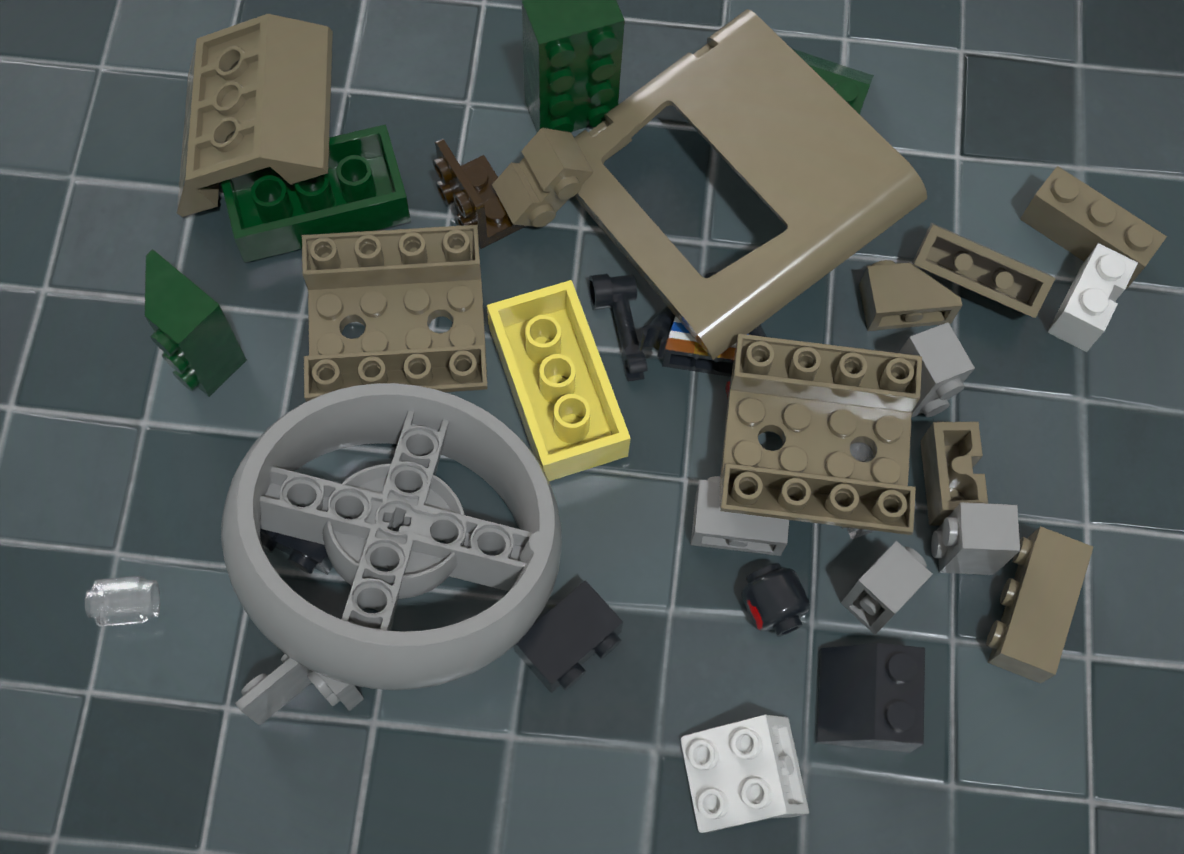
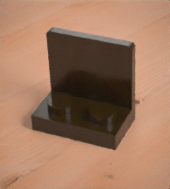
M444 139L435 142L437 159L433 160V165L440 178V181L436 182L438 192L446 205L453 203L459 213L456 215L459 226L478 225L480 249L525 227L524 225H513L492 186L498 176L484 155L460 166Z

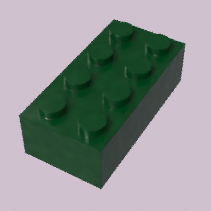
M616 0L522 1L524 96L536 132L541 128L571 133L590 126L596 127L605 120L604 115L618 105L625 20Z
M386 124L329 137L327 174L289 184L274 169L267 167L221 182L234 239L244 263L302 249V235L376 231L411 222L407 196Z

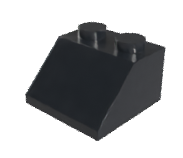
M884 643L821 648L819 656L816 743L909 753L924 744L925 648Z

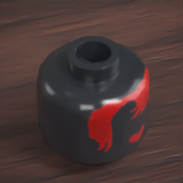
M775 563L747 576L748 584L742 590L741 595L758 630H775L777 637H780L803 626L800 618L809 611L810 601L797 573L793 569L781 568L779 563Z

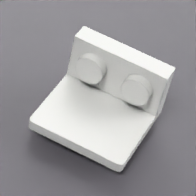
M762 715L692 733L681 738L699 832L707 833L770 818H788L809 814L788 717Z

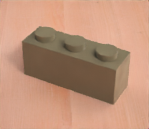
M1059 166L1054 169L1037 191L1020 220L1082 261L1087 259L1099 243L1138 262L1126 289L1142 272L1167 238V236Z
M933 223L930 224L913 260V264L1033 318H1036L1056 279L1050 274Z
M1041 526L1028 538L1022 537L1020 539V552L1013 557V563L1018 564L1014 579L1009 578L1000 597V604L1005 606L1001 621L996 620L988 634L986 646L992 648L988 663L1040 684L1056 675L1093 546Z

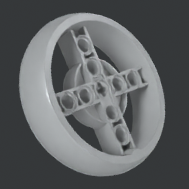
M376 383L338 389L307 401L279 418L256 440L240 462L226 497L221 523L224 561L233 590L250 619L273 645L299 664L327 678L349 685L382 690H411L438 686L472 674L500 658L529 631L546 606L559 572L562 547L559 510L551 484L542 466L523 441L503 422L469 401L436 389L398 383ZM364 444H397L391 464L365 468L347 478L342 484L294 472L309 461L338 449ZM441 455L459 462L483 478L504 500L512 512L519 529L464 515L462 505L456 494L444 481L435 476ZM343 517H351L353 519H344ZM260 529L325 545L332 566L352 586L342 619L327 614L308 603L282 580L266 557L260 539ZM437 541H444L448 544L439 543ZM483 552L491 553V554H493V555H495V556H490V555L484 554ZM376 568H386L390 571H379ZM449 576L509 591L490 608L462 622L424 631H390L399 599L411 598L427 593L443 583ZM373 608L377 610L378 613H367L362 611L361 609Z

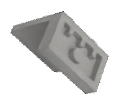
M284 654L281 658L283 664L268 676L263 673L247 683L241 691L243 697L235 704L242 713L258 725H261L311 683L314 684L332 706L341 701L349 711L364 698L354 685L327 678L304 667Z

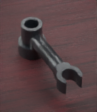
M607 273L590 275L588 290L592 308L594 310L611 308L614 311L627 381L645 379L643 372L648 371L647 362L643 351H638L639 342L629 301L637 299V285L634 275L609 277Z

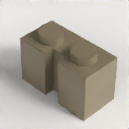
M541 128L521 152L524 158L521 162H511L492 184L513 225L534 227L547 225L555 218L556 212L567 200L581 190V185L593 173L572 133Z
M933 422L920 442L929 526H938L944 522L945 518L953 512L960 502L988 504L985 474H973V467L983 456L979 422Z

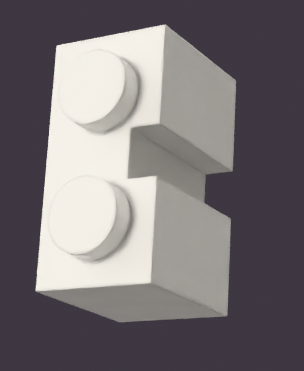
M1098 243L1081 265L1048 333L1087 352L1105 331L1118 305L1115 301L1126 289L1138 262Z

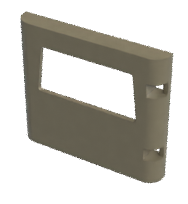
M749 9L743 11L708 37L707 44L694 54H685L604 115L605 120L591 131L583 130L574 137L593 170L592 175L581 185V190L574 197L713 360L737 342L738 334L747 335L927 199L924 183L911 164L758 15ZM669 105L674 106L787 226L786 231L710 278H703L603 165L607 159L632 141L631 138Z

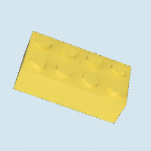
M572 280L488 304V324L531 450L542 466L548 480L552 481L628 457L631 438Z

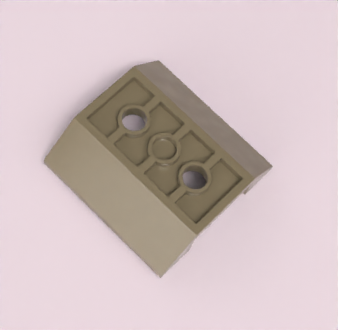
M265 14L196 39L188 73L177 214L185 217L218 207L219 182L267 167L274 169L289 184L328 173L333 31L328 26Z
M478 225L302 235L303 277L308 288L309 356H304V398L306 401L338 389L376 383L417 385L442 392L488 389ZM437 317H446L453 322L452 327L444 333L433 332L430 330L429 324ZM352 322H359L366 327L360 337L349 339L342 335L346 325Z
M738 334L727 404L720 475V511L912 535L914 530L916 487L908 486L911 417L913 409L920 400L922 356ZM766 431L775 432L782 439L783 446L775 451L766 450L760 445L758 436ZM858 442L865 443L873 451V460L869 462L856 460L850 453V446Z

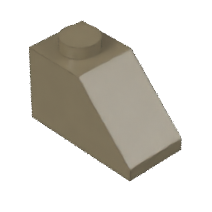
M891 260L876 262L871 266H867L859 284L867 331L941 325L947 322L951 324L962 307V301L958 295L910 262L896 264Z

